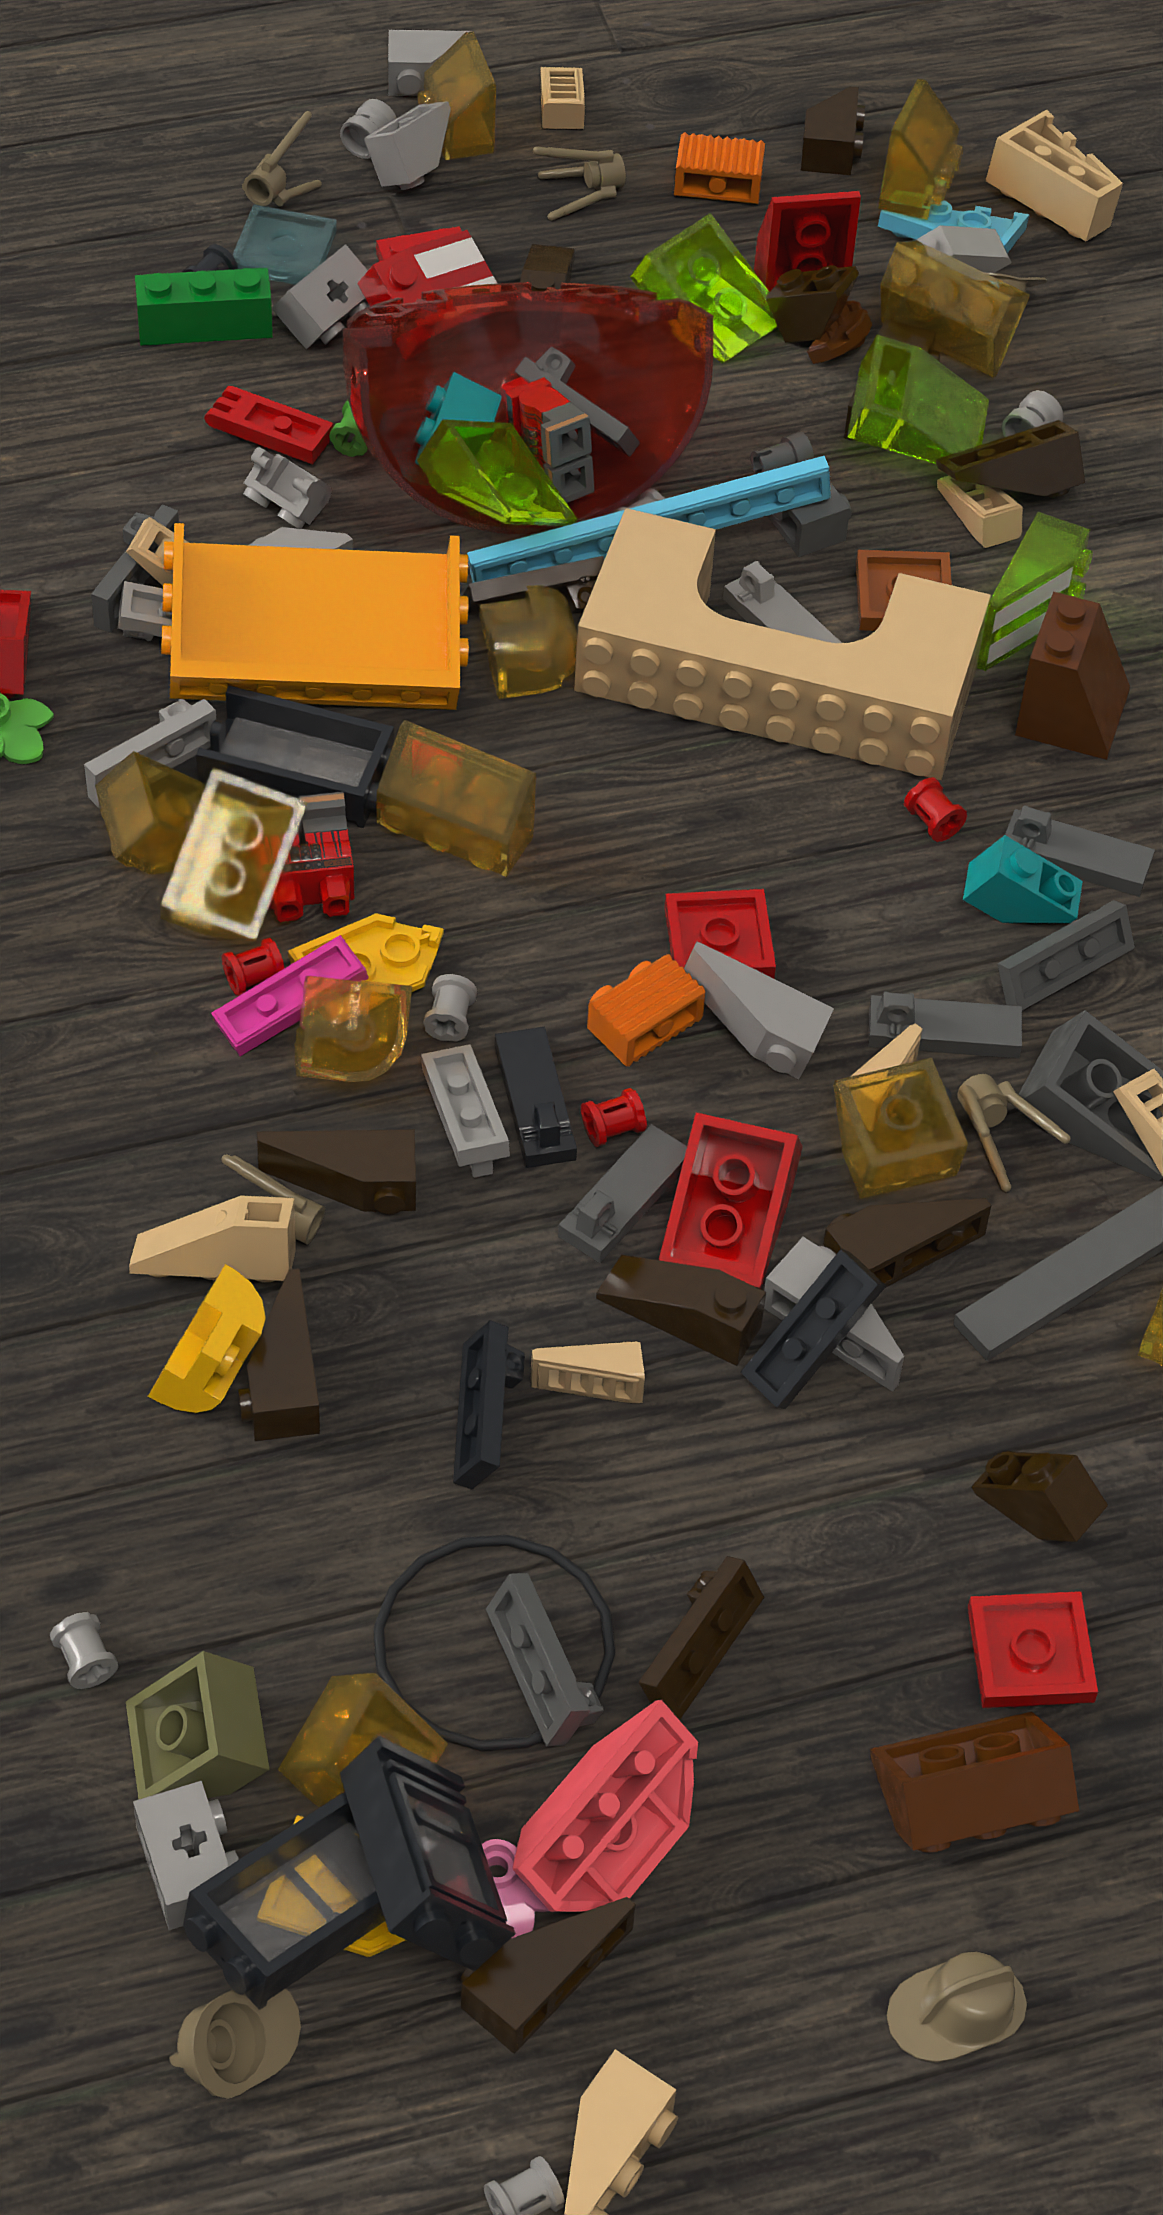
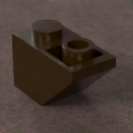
M850 86L806 110L801 171L851 175L853 158L861 159L864 133L856 132L863 131L865 105H858L859 87Z
M830 265L819 270L803 272L800 269H793L778 278L776 286L765 297V300L785 343L820 340L843 311L859 275L856 266L837 268L834 265Z
M1003 1451L988 1461L985 1466L986 1471L971 1486L979 1498L1041 1540L1077 1542L1108 1506L1077 1455Z

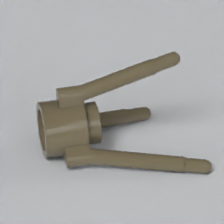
M310 111L304 112L274 152L266 154L257 168L245 178L242 189L251 202L259 206H266L274 201L278 206H283L289 199L321 187V181L314 180L286 190V173L277 164L311 119L312 114Z
M553 147L533 148V154L538 156L590 161L585 162L583 167L546 170L538 173L539 179L584 176L587 187L596 189V192L550 212L547 216L550 221L566 216L602 199L615 198L617 195L616 189L623 188L625 185L626 173L623 159L620 154H613V150L587 151Z
M978 1074L964 1081L958 1090V1100L978 1132L994 1174L1004 1192L1011 1190V1184L989 1128L1000 1124L1005 1119L1008 1103L1014 1105L1062 1143L1067 1144L1070 1142L1069 1134L1018 1095L1008 1081L997 1085L990 1075Z
M226 1154L222 1156L223 1164L274 1197L294 1198L295 1241L298 1240L309 1244L313 1240L325 1214L324 1206L292 1192L236 1155L230 1156Z

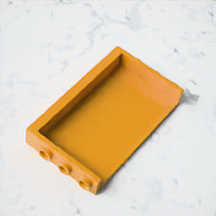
M174 523V542L164 541V570H173V584L163 583L162 612H172V626L162 625L161 654L171 655V699L226 701V690L230 685L302 704L456 710L460 691V667H467L469 652L468 638H460V624L467 625L468 596H460V583H467L468 554H460L459 536H450L447 554L184 543V524Z

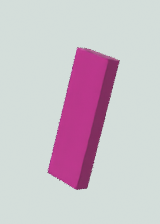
M339 935L213 1011L211 1014L219 1029L240 1057L364 982L369 977L366 968L342 936Z

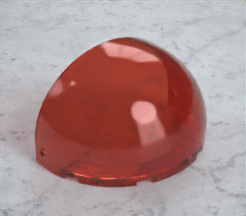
M532 282L452 287L421 292V299H416V302L403 303V298L397 297L369 306L347 320V328H343V371L347 397L359 433L372 456L387 475L416 502L441 517L473 529L504 534H537L563 526L544 525L480 494L501 495L567 526L607 515L645 492L679 458L701 421L712 383L713 315L701 307L680 298L657 300L656 292L627 287L581 283H561V289L548 287L546 291H532ZM550 347H554L565 354L576 365L566 385L627 426L640 441L638 447L628 457L591 431L592 452L589 455L592 456L594 492L558 507H554L546 499L545 482L528 475L524 470V466L517 468L511 462L509 442L505 439L504 425L507 422L506 403L502 399L493 426L474 455L424 467L415 463L420 444L414 442V439L424 418H430L431 412L425 410V407L436 385L444 388L452 373L455 372L501 395V386L504 383L519 378L515 370L524 357L535 363ZM446 493L470 495L532 525L510 524Z

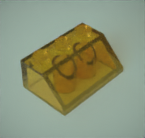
M917 79L892 128L878 209L928 220L934 206H942L946 188H950L954 171L959 169L963 146L957 145L959 127L926 80Z
M920 241L897 242L880 284L881 323L884 324L885 319L935 331L934 349L991 377H996L1030 294Z
M404 720L398 730L377 789V823L394 833L404 834L426 843L437 851L448 852L472 862L481 869L491 870L507 877L533 839L536 773Z
M213 768L161 902L160 919L206 936L256 942L308 802Z

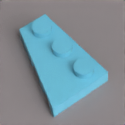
M896 193L881 210L878 227L890 230L898 237L913 239L920 238L940 225L995 229L1008 253L1026 230L1029 214L1014 212L1013 219L990 216L991 208L975 206V211L963 212L952 210L951 204L947 201Z

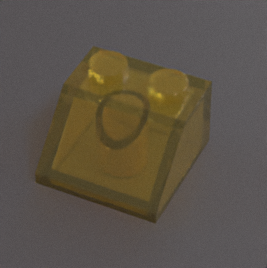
M474 31L465 32L424 73V91L418 92L419 105L448 101L451 107L442 147L445 160L494 153L496 84Z
M133 751L95 785L101 806L100 812L105 820L111 842V851L115 859L121 864L128 867L132 866L154 875L216 863L226 857L204 783Z
M932 1058L835 1080L834 1092L843 1156L861 1199L958 1174L968 1142Z
M376 1673L332 1676L278 1770L310 1801L321 1807L345 1792L340 1772L378 1736L435 1764L438 1763L448 1743ZM407 1795L411 1808H413L417 1799Z

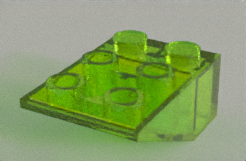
M877 334L860 364L847 438L937 464L936 459L982 445L989 399L920 347Z

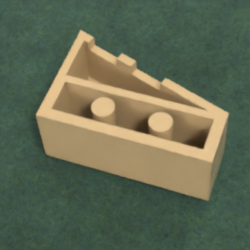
M1048 110L1041 112L997 137L986 182L1000 189L1005 196L1018 200L1033 209L1037 215L1048 218L1066 229L1070 235L1081 238L1084 241H1088L1111 226L1123 183L1093 154L1085 156L1075 147L1077 138L1071 132H1064L1062 134L1052 124L1054 116Z

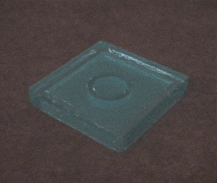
M253 205L233 253L238 269L268 268L269 280L296 285L326 260L337 232V220Z

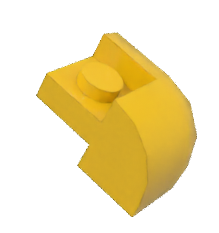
M227 1264L224 1265L184 1335L175 1347L148 1397L175 1410L193 1413L212 1410L223 1401L243 1362L261 1336L266 1319L260 1295L253 1284L238 1271Z

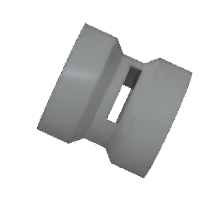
M369 99L358 108L356 115L350 117L343 124L340 130L341 140L353 155L368 159L370 154L364 138L392 122L397 117L393 110L383 101Z
M1032 391L1023 399L1019 408L1014 409L1003 420V435L1007 437L1056 420L1063 422L1062 407L1052 395L1044 391Z

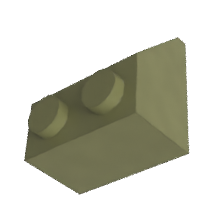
M202 1651L126 1701L138 1799L202 1781L207 1798L230 1795L270 1770L254 1667Z

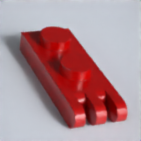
M227 386L222 393V397L216 400L213 408L209 409L204 416L205 422L215 429L310 464L316 461L330 442V432L334 427L330 421L234 386Z

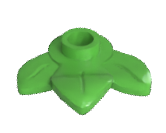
M0 693V757L4 756L8 761L18 764H29L40 760L44 753V746L37 729L48 724L54 718V713L46 705L34 699L26 698L9 701L5 695Z

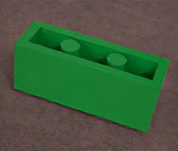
M268 268L135 275L140 346L273 338Z

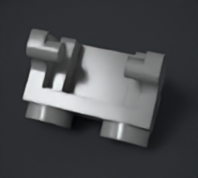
M261 447L255 449L251 456L254 466L244 481L247 488L243 494L265 508L268 507L271 501L282 507L277 516L298 529H302L305 522L310 525L328 503L331 496V487L282 455L276 454L273 456Z

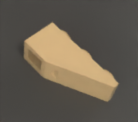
M238 1196L137 1235L129 1264L130 1274H148L153 1277L191 1276L216 1280L224 1265L227 1264L246 1279H254L259 1282L284 1281L288 1270L292 1269L296 1252L294 1198Z
M616 2049L580 2099L564 2215H609L605 2212V2209L614 2196L618 2193L622 2197H626L637 2183L644 2169V2165L639 2161L649 2146L652 2144L660 2148L673 2131L678 2120V2116L673 2113L676 2089Z

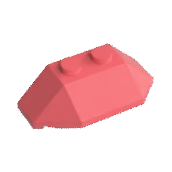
M662 1700L653 1702L593 1745L521 1829L512 1869L550 1912H586L625 1897L630 1899L689 1828L694 1787L693 1759H697L698 1741Z

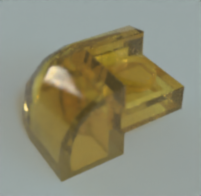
M526 585L525 599L479 605V619L489 650V668L498 699L545 693L561 688L562 681L576 669L578 632L568 600L556 589L544 585Z
M306 976L304 980L300 1027L296 1029V1075L303 1078L353 1083L371 1081L386 1073L401 1056L405 1045L412 986L366 980L357 982Z

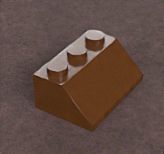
M1032 1711L870 1749L871 1760L895 1830L913 1851H942L949 1848L952 1841L968 1837L993 1839L1004 1835L1007 1831L1006 1828L1023 1824L1032 1826L1052 1825L1061 1820V1815L1079 1811L1070 1745Z

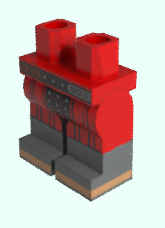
M519 377L504 383L501 386L502 401L506 403L507 422L504 425L505 439L509 442L511 462L517 468L524 466V470L528 475L545 482L546 499L554 507L593 493L592 456L589 455L592 452L590 417L556 389L552 388L551 382L545 377L533 382L527 381L524 377Z
M344 792L299 796L300 827L303 845H300L293 797L249 801L251 838L264 892L266 909H273L277 920L280 922L298 920L303 916V905L322 903L323 913L330 917L347 915L350 909V900H354V865L348 837Z

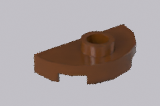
M847 301L841 315L820 340H815L807 353L813 364L831 360L848 351L857 349L865 342V337L872 327V322L868 311L861 307L860 302Z

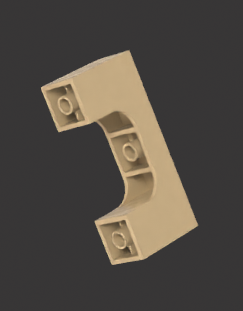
M625 508L578 624L574 691L679 716L688 720L724 727L733 731L753 734L778 742L794 744L823 753L839 755L872 765H880L917 776L934 777L937 780H942L980 660L991 594L899 573L883 621L875 632L864 639L850 643L821 641L730 619L711 610L706 603L710 596L716 529Z

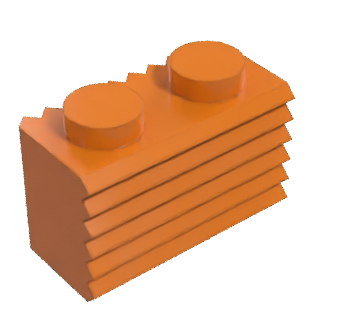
M684 132L680 136L674 196L758 204L765 143L762 140L755 142L753 139L750 141L745 138L738 140L736 137L731 140L728 136L722 139L720 136L714 138L712 135H695L694 133L688 135Z
M666 954L653 963L650 961L641 962L632 970L628 979L617 986L606 985L600 988L592 996L588 1005L587 1028L625 1066L630 1067L633 1061L637 1062L641 1056L645 1057L649 1051L653 1052L657 1046L661 1047L664 1041L668 1042L672 1036L676 1037L680 1031L684 1032L687 1027H692L695 1022H699L703 1017L706 992L703 986H699L696 979H692L690 973H686L683 967H679L676 960H672L670 954Z

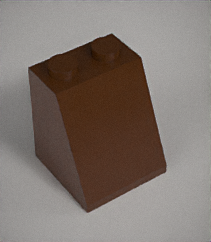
M1053 591L1030 656L1015 736L1107 760L1128 698L1130 685L1100 603Z

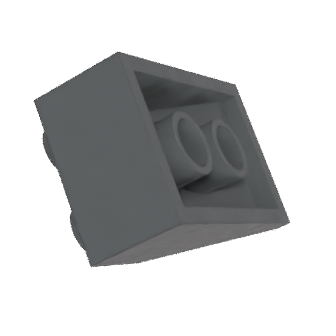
M1084 1010L1052 1031L1018 1095L1069 1134L1071 1138L1070 1144L1159 1181L1163 1178L1113 1092L1152 1069H1155L1163 1078V1070ZM1148 1089L1137 1095L1143 1103L1152 1099ZM1158 1107L1150 1111L1156 1119L1163 1116Z

